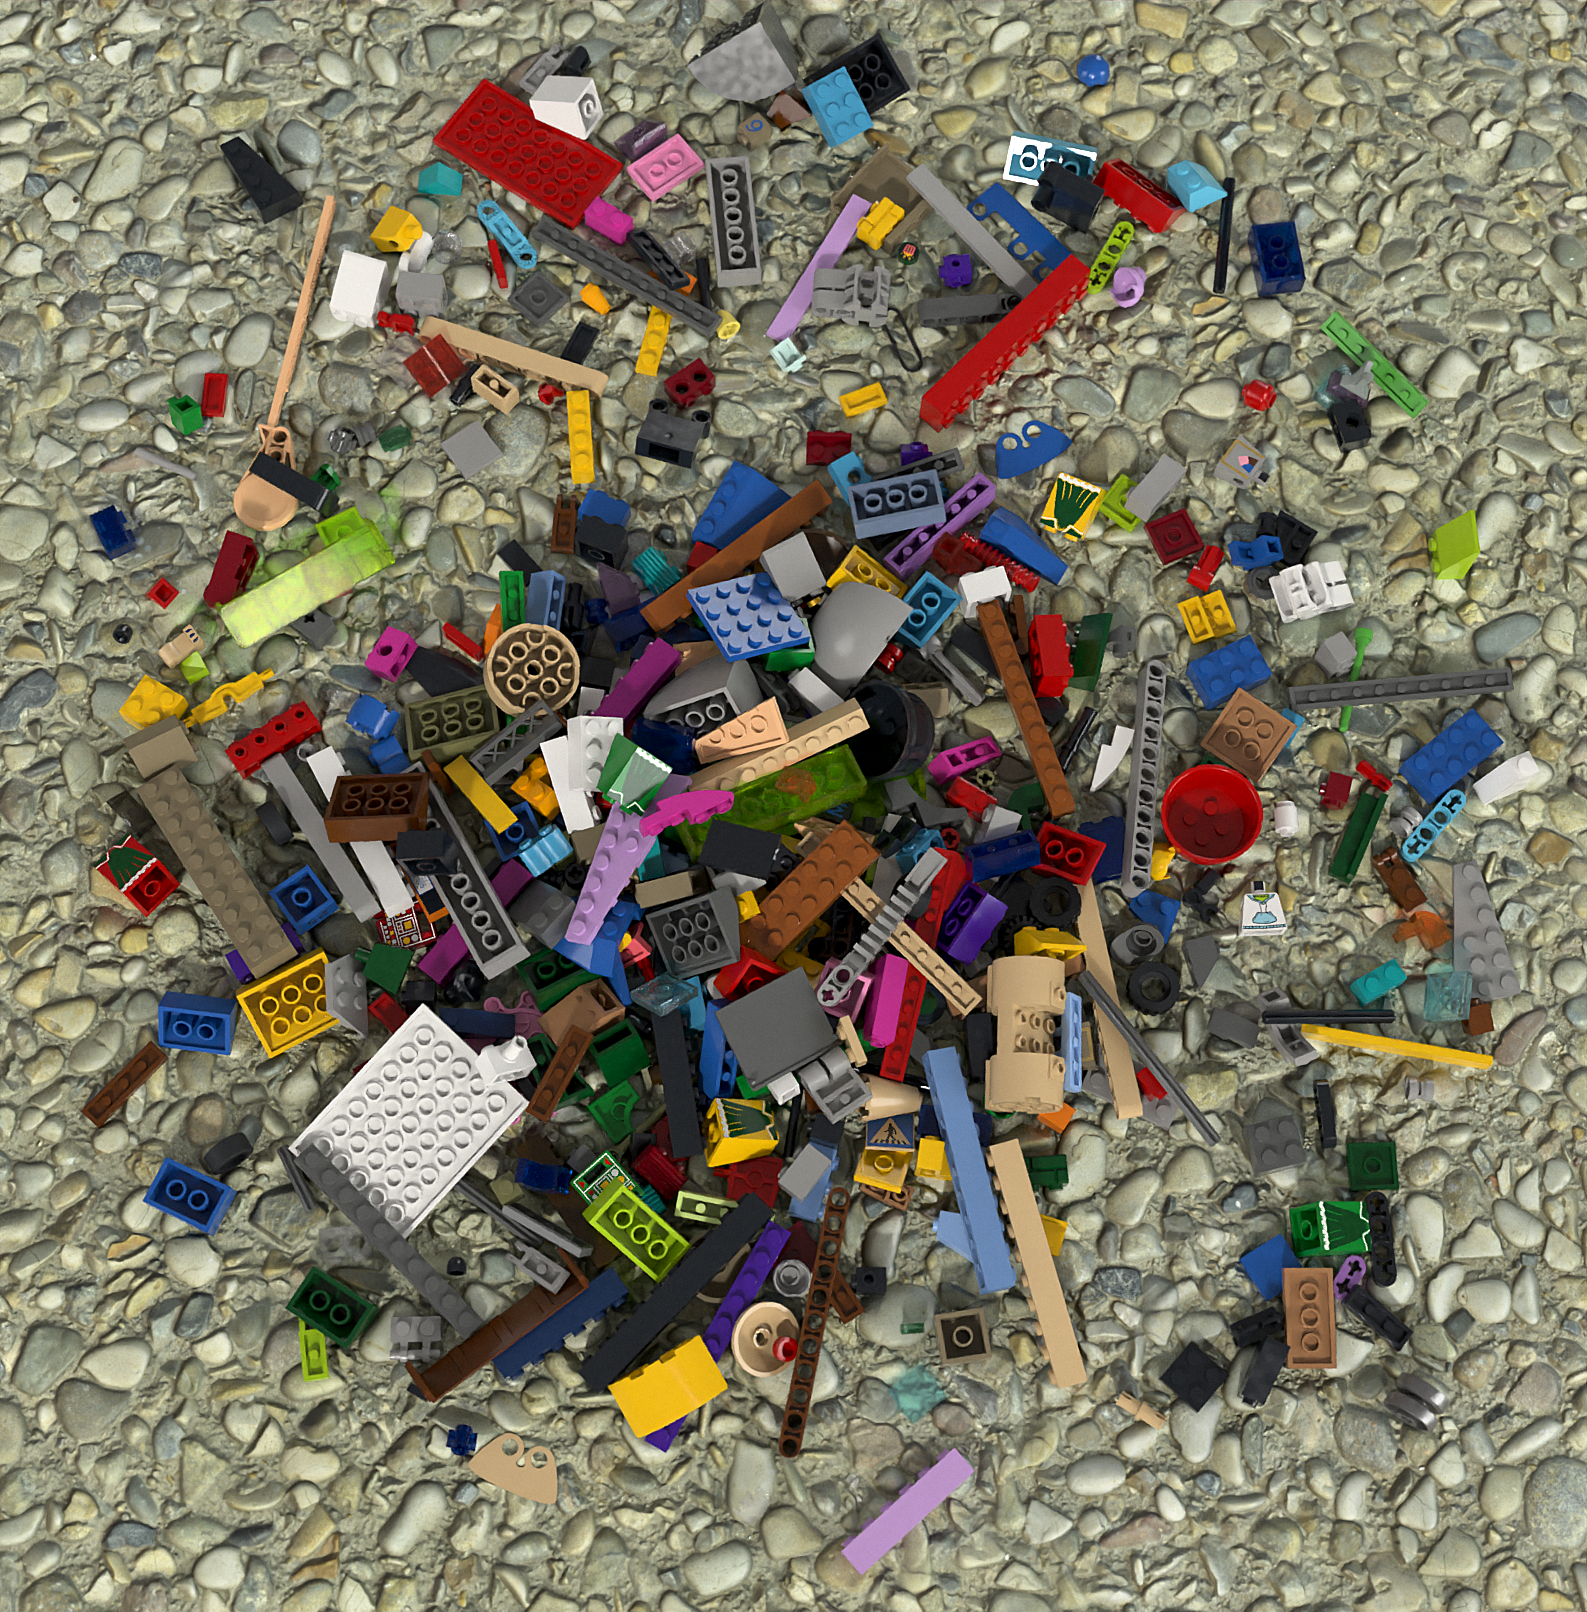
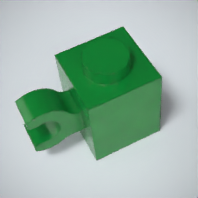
M185 395L179 399L176 396H172L166 399L169 403L168 410L171 415L172 424L183 435H187L204 426L200 405L190 396Z

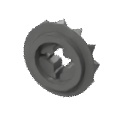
M1259 566L1253 569L1248 576L1246 584L1248 585L1249 593L1255 595L1256 599L1260 598L1265 601L1272 598L1275 599L1270 582H1268L1269 586H1266L1263 590L1261 589V582L1266 580L1267 577L1270 579L1273 576L1280 575L1279 572L1270 566Z

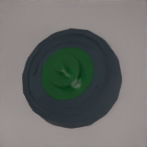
M926 983L917 1021L919 1025L933 1024L945 1012V997L932 983Z

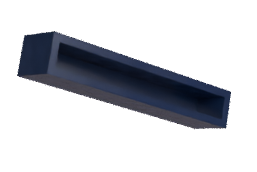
M613 1267L588 1284L589 1288L492 1359L506 1381L510 1379L512 1381L517 1380L525 1374L524 1369L531 1364L533 1367L540 1364L546 1359L544 1355L550 1350L558 1351L566 1345L565 1340L572 1335L574 1337L579 1336L587 1330L586 1325L591 1321L599 1322L607 1316L606 1311L613 1306L618 1308L628 1301L627 1296L630 1293Z

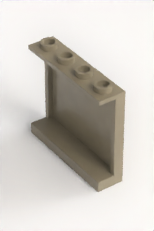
M888 142L882 147H878L874 151L872 158L868 162L864 161L859 167L858 172L854 176H849L844 186L840 190L837 189L830 199L831 211L840 216L853 194L872 203V205L876 201L880 202L884 197H887L894 204L904 209V220L884 239V243L880 247L889 255L923 222L934 208L906 180L907 175L914 169L889 151Z

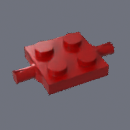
M761 1156L733 1162L729 1169L715 1166L713 1176L727 1178L728 1190L726 1198L738 1200L744 1193L750 1194L753 1191L769 1207L774 1208L776 1196L781 1189L778 1186L780 1179L777 1176L782 1170L783 1159Z

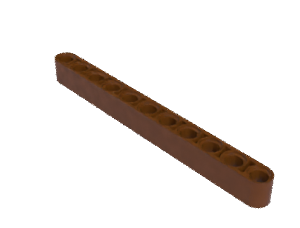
M842 1187L833 1188L829 1192L779 1439L778 1449L786 1458L797 1457L802 1448L850 1205V1195ZM837 1193H841L846 1197V1202L841 1206H837L832 1202V1197ZM832 1217H836L841 1221V1226L837 1230H832L827 1226L828 1220ZM826 1242H833L836 1245L837 1249L833 1254L823 1252L822 1247ZM822 1266H828L832 1271L831 1276L827 1279H822L817 1274L818 1269ZM822 1290L826 1293L827 1299L824 1303L818 1304L813 1301V1294L816 1291ZM818 1315L822 1319L821 1326L811 1328L808 1325L809 1317ZM806 1340H814L816 1342L817 1349L815 1352L806 1353L803 1350V1344ZM803 1364H807L812 1368V1374L808 1378H801L798 1375V1368ZM798 1389H802L807 1393L806 1401L801 1404L793 1400V1393ZM793 1414H797L802 1418V1424L797 1429H792L788 1425V1419ZM788 1439L794 1440L797 1444V1450L793 1454H787L783 1450V1444Z

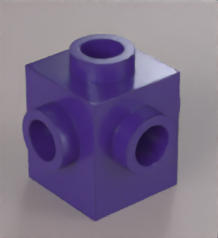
M950 254L943 257L942 265L938 266L939 278L944 280L945 287H960L971 283L972 270L969 254Z
M914 441L910 444H901L900 467L933 456V452H929L928 445L923 442Z

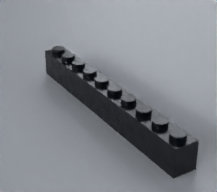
M752 1191L750 1194L744 1193L736 1202L739 1206L733 1212L728 1210L719 1219L721 1224L715 1230L711 1228L702 1237L704 1242L698 1248L693 1246L684 1256L686 1261L681 1266L676 1264L667 1273L669 1278L663 1284L659 1282L650 1291L652 1296L646 1302L640 1301L633 1308L634 1315L629 1320L624 1318L615 1327L617 1332L611 1338L607 1336L597 1346L600 1350L594 1356L588 1355L581 1362L580 1366L582 1368L578 1373L598 1394H602L608 1389V1385L613 1383L776 1214L755 1192Z

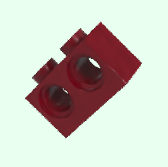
M700 358L664 381V392L679 410L691 407L698 398L710 394L714 387H716L715 376ZM697 378H703V379H705V380H704V381H701V382H698V381H696L695 379H697ZM679 390H686V391H687L686 393H683V394L678 393Z

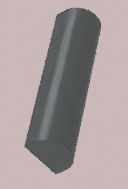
M956 447L873 476L872 479L875 482L934 469L937 471L938 478L964 470L965 467L960 451Z

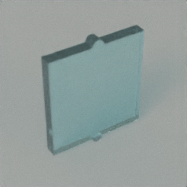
M922 1364L887 1390L897 1403V1409L902 1410L912 1424L946 1398V1395L937 1385L936 1378H932Z

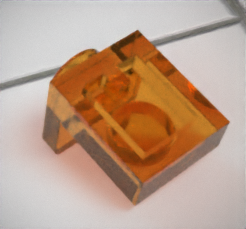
M785 766L775 787L778 791L798 795L802 802L808 803L811 795L815 792L817 784L809 771Z

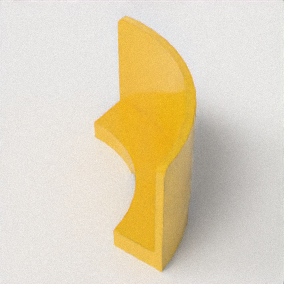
M700 1335L686 1339L660 1356L661 1361L657 1360L650 1365L647 1363L624 1374L608 1385L637 1438L648 1435L678 1420L727 1389L728 1385Z

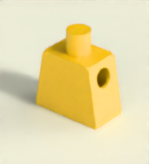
M390 206L369 238L381 252L406 251L415 239L419 240L422 237L423 230L422 225L410 212Z

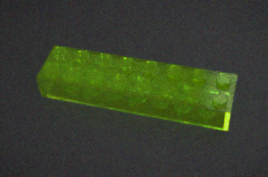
M845 744L727 790L734 794V802L730 810L722 814L718 812L701 824L695 823L690 825L687 818H685L682 823L675 827L692 863H694L700 857L713 819L773 832L864 796L867 782L848 744Z

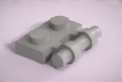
M391 1317L390 1342L400 1343V1350H390V1360L406 1362L408 1360L422 1359V1362H430L431 1359H440L441 1349H431V1342H441L442 1317ZM409 1343H423V1348L409 1350Z

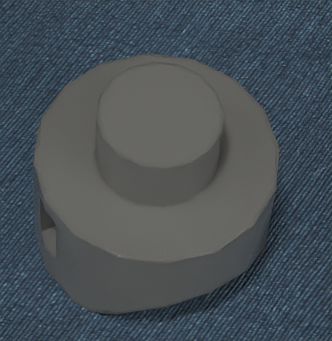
M1120 625L1109 632L1106 648L1113 651L1112 655L1114 657L1126 658L1128 657V652L1136 649V629L1131 626Z

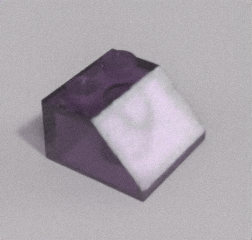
M602 562L596 563L599 583L612 621L638 614L637 605H640L641 602L637 583H632L630 576Z

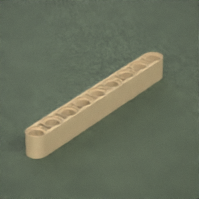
M432 316L425 318L417 336L421 342L429 346L563 390H589V397L595 400L601 399L609 380L608 376L600 371Z

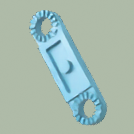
M485 199L486 201L483 200L479 203V206H477L478 217L516 264L523 269L534 267L538 260L536 250L529 244L528 240L505 212L491 199ZM490 207L494 209V212L491 215L483 213V210ZM523 254L532 255L531 260L526 262L520 257Z

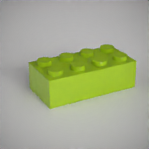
M617 1177L608 1184L582 1213L593 1227L657 1283L667 1275L692 1247L680 1233Z

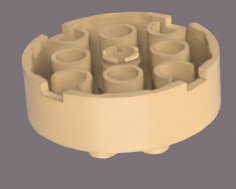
M520 624L504 632L491 647L484 663V683L493 702L502 711L515 718L519 717L541 698L556 713L564 707L577 689L580 662L571 642L558 630L547 625ZM527 667H533L538 675L528 674ZM540 708L534 713V719H543L548 713L543 708Z

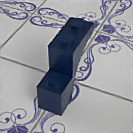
M674 621L676 625L667 631L663 639L672 647L673 644L714 641L708 631L698 630L684 622ZM640 635L630 656V666L636 659H640L645 654L644 651L648 644L656 641L655 637Z

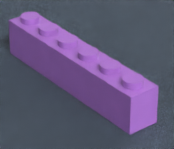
M979 472L944 503L946 522L918 527L883 558L884 568L889 570L901 582H904L995 500L996 486Z

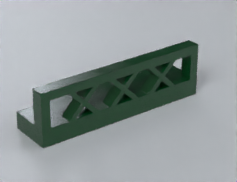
M1365 792L1361 793L1327 875L1347 884H1350L1354 879L1388 798L1387 794L1382 792L1377 798Z

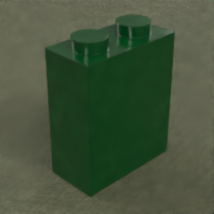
M629 1018L595 1036L589 1046L596 1066L609 1088L652 1065L641 1038Z

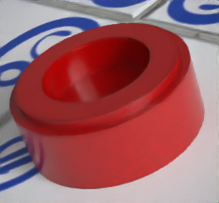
M780 1336L773 1344V1355L780 1361L790 1362L796 1357L798 1344L792 1337Z

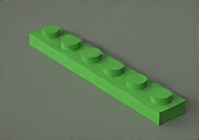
M1334 311L1320 327L1359 367H1362L1367 359L1372 361L1374 364L1370 372L1374 374L1373 380L1411 418H1415L1430 402L1338 311Z

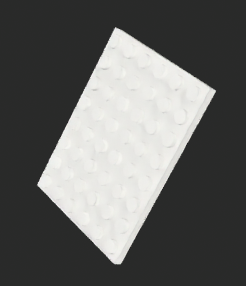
M422 1003L288 1149L298 1157L313 1143L406 1239L527 1108L530 1101L508 1081L486 1086L474 1062L479 1054Z

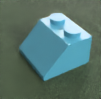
M1184 160L1167 168V187L1189 213L1227 196V192L1204 166Z

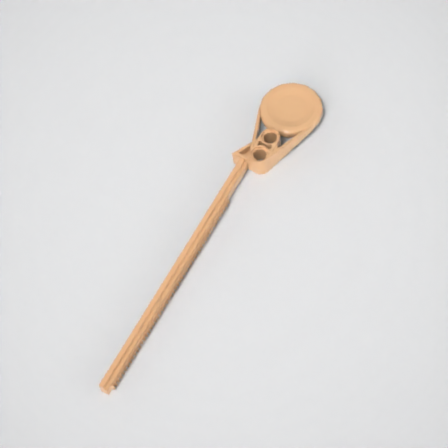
M326 195L267 425L257 424L263 440V445L259 451L274 459H280L279 462L286 466H289L290 462L291 469L295 471L296 462L292 438L285 427H277L285 393L289 392L288 388H290L291 377H293V370H295V359H297L298 348H300V341H302L301 337L304 334L303 330H305V323H307L306 319L309 316L308 312L312 301L311 298H313L312 294H314V287L317 284L316 280H318V273H320L322 255L325 252L324 248H326V241L329 238L328 234L331 231L333 213H335L334 210H336L335 207L337 206L334 196ZM280 439H286L284 442L278 443ZM248 468L234 493L233 507L238 519L247 527L257 531H273L285 526L294 517L298 509V499L248 471Z

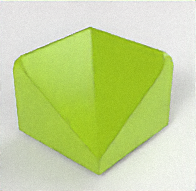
M198 651L192 653L179 665L190 685L210 675Z

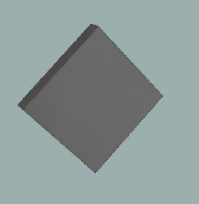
M539 270L507 298L508 303L539 329L570 301L569 296Z

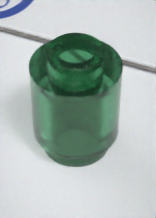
M402 424L381 432L382 435L377 436L384 453L388 451L391 453L410 445L409 440L412 439L408 427H403Z

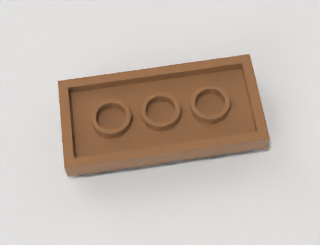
M1282 1268L1285 1344L1291 1347L1285 1359L1286 1369H1337L1333 1268Z

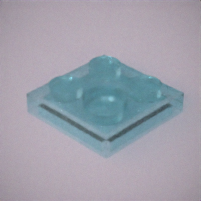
M667 971L631 991L630 995L632 1001L661 1017L697 997L698 989L696 986Z
M1469 971L1427 974L1423 1020L1439 1022L1469 1019L1473 973Z

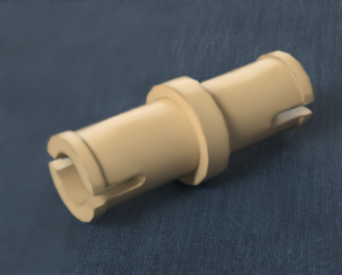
M1124 1390L1116 1402L1117 1406L1135 1415V1419L1145 1421L1158 1431L1167 1418L1147 1406V1402H1140Z

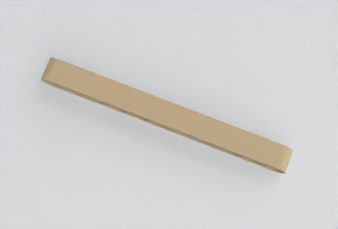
M1090 876L1086 886L1073 884L1078 888L1082 906L1081 914L1078 916L1077 922L1074 923L1078 940L1087 945V951L1081 953L1086 970L1091 972L1121 1010ZM1090 995L1116 1117L1118 1120L1140 1117L1143 1115V1109L1129 1044Z

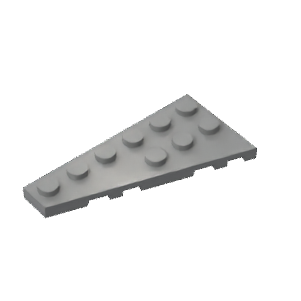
M1477 860L1454 865L1452 867V1011L1459 1009L1458 1005L1465 1004V1000L1470 998H1480V1000L1489 1002L1518 995L1522 992Z

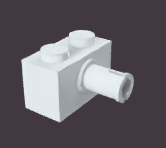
M520 1035L517 1038L514 1036L512 1040L500 1046H486L480 1051L481 1054L474 1061L486 1086L527 1077L537 1065L527 1046L526 1039Z

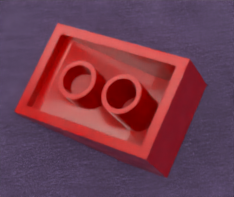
M1045 821L1024 863L1032 873L1048 879L1052 876H1056V878L1062 877L1067 881H1071L1072 884L1086 886L1106 847V843Z
M740 944L741 960L725 965L713 984L724 998L734 1002L787 974L789 971L757 951Z

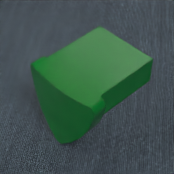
M327 463L322 464L318 471L310 478L330 491L336 486L339 487L341 485L338 475Z

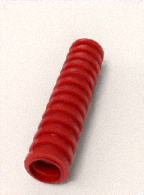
M968 531L964 532L956 543L957 549L961 548L963 553L968 552V556H974L976 561L979 559L980 563H985L987 568L990 566H1003L1007 578L1010 579L1009 581L1011 583L1016 582V586L1021 585V589H1027L1029 594L1034 592L1041 580L1040 576H1034V572L1029 573V569H1023L1021 564L1016 565V561L1012 562L1010 561L1011 558H1005V554H999L997 549L994 551L992 546L988 547L987 543H981L979 538L976 540L974 535L970 536Z

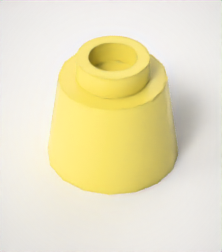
M719 310L716 312V314L722 317L723 321L716 330L719 338L727 339L735 335L740 328L739 322L729 311Z

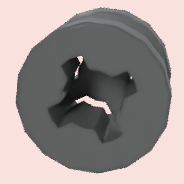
M369 420L365 421L364 425L352 426L360 447L365 446L367 442L378 441Z

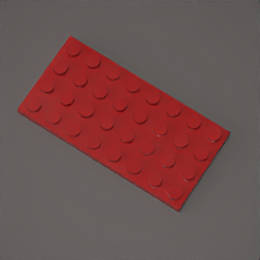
M485 78L433 138V143L572 231L585 217L584 212L597 196L600 198L623 170L621 162L587 141L535 119L530 106Z

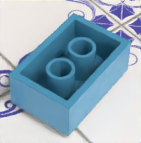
M845 67L801 89L830 148L838 146L874 126Z

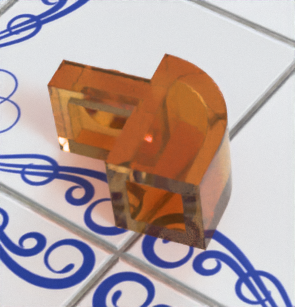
M1429 911L1414 912L1409 918L1410 921L1398 925L1397 931L1392 935L1396 944L1418 936L1425 952L1445 945L1452 939L1445 922L1438 915Z

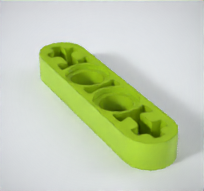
M1123 221L1114 228L1091 268L1090 283L1086 289L1088 293L1098 294L1104 289L1133 238L1134 227L1131 223ZM1124 230L1128 231L1121 241L1119 239L1121 232ZM1115 245L1119 247L1120 252L1111 253L1108 248ZM1106 262L1110 265V269L1102 270L1099 264ZM1097 275L1100 276L1098 284L1092 286L1091 282L1095 281Z

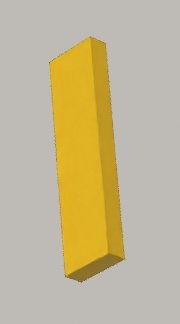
M462 755L443 768L446 775L498 834L518 820L514 813Z

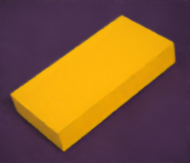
M880 382L838 397L846 418L888 403Z

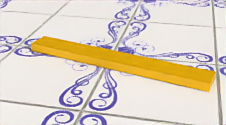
M1302 1024L1298 1028L1304 1038L1484 1070L1488 1069L1493 1063V1057L1486 1054L1314 1024Z

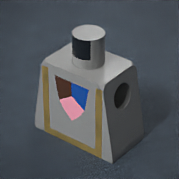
M1240 434L1218 462L1213 472V476L1241 489H1247L1252 480L1264 487L1271 475L1261 470L1266 460L1265 456Z

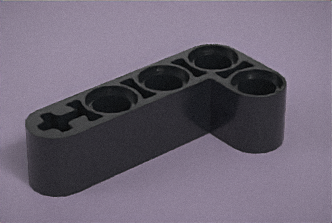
M259 451L248 470L328 518L340 500L330 490Z
M860 876L859 878L866 884L865 880ZM842 895L835 901L831 937H815L808 944L809 954L822 964H826L827 960L831 957L842 961L853 951V946L856 943H860L863 915L853 905L846 909L850 902ZM849 925V928L844 931V928ZM825 947L824 951L819 954L820 950ZM847 947L846 951L841 954V951Z

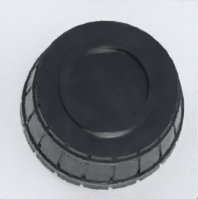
M882 680L865 682L850 694L846 701L852 698L856 699L870 728L838 742L841 759L849 772L861 780L883 781L893 777L907 776L917 771L926 762L927 757H929L935 737L934 720L927 704L916 694L907 692L893 683Z

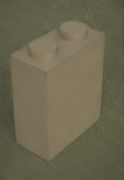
M175 714L123 739L145 782L175 764L181 770L199 761L195 753L199 749L194 739L187 738L186 734L190 732L185 722H179Z
M705 870L687 871L635 885V898L637 903L640 904V908H648L685 900L709 891Z

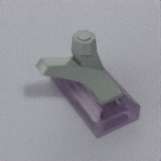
M1367 359L1362 367L1353 375H1345L1338 370L1331 372L1326 392L1342 401L1357 398L1359 406L1365 409L1371 391L1367 384L1374 379V374L1370 372L1374 363Z

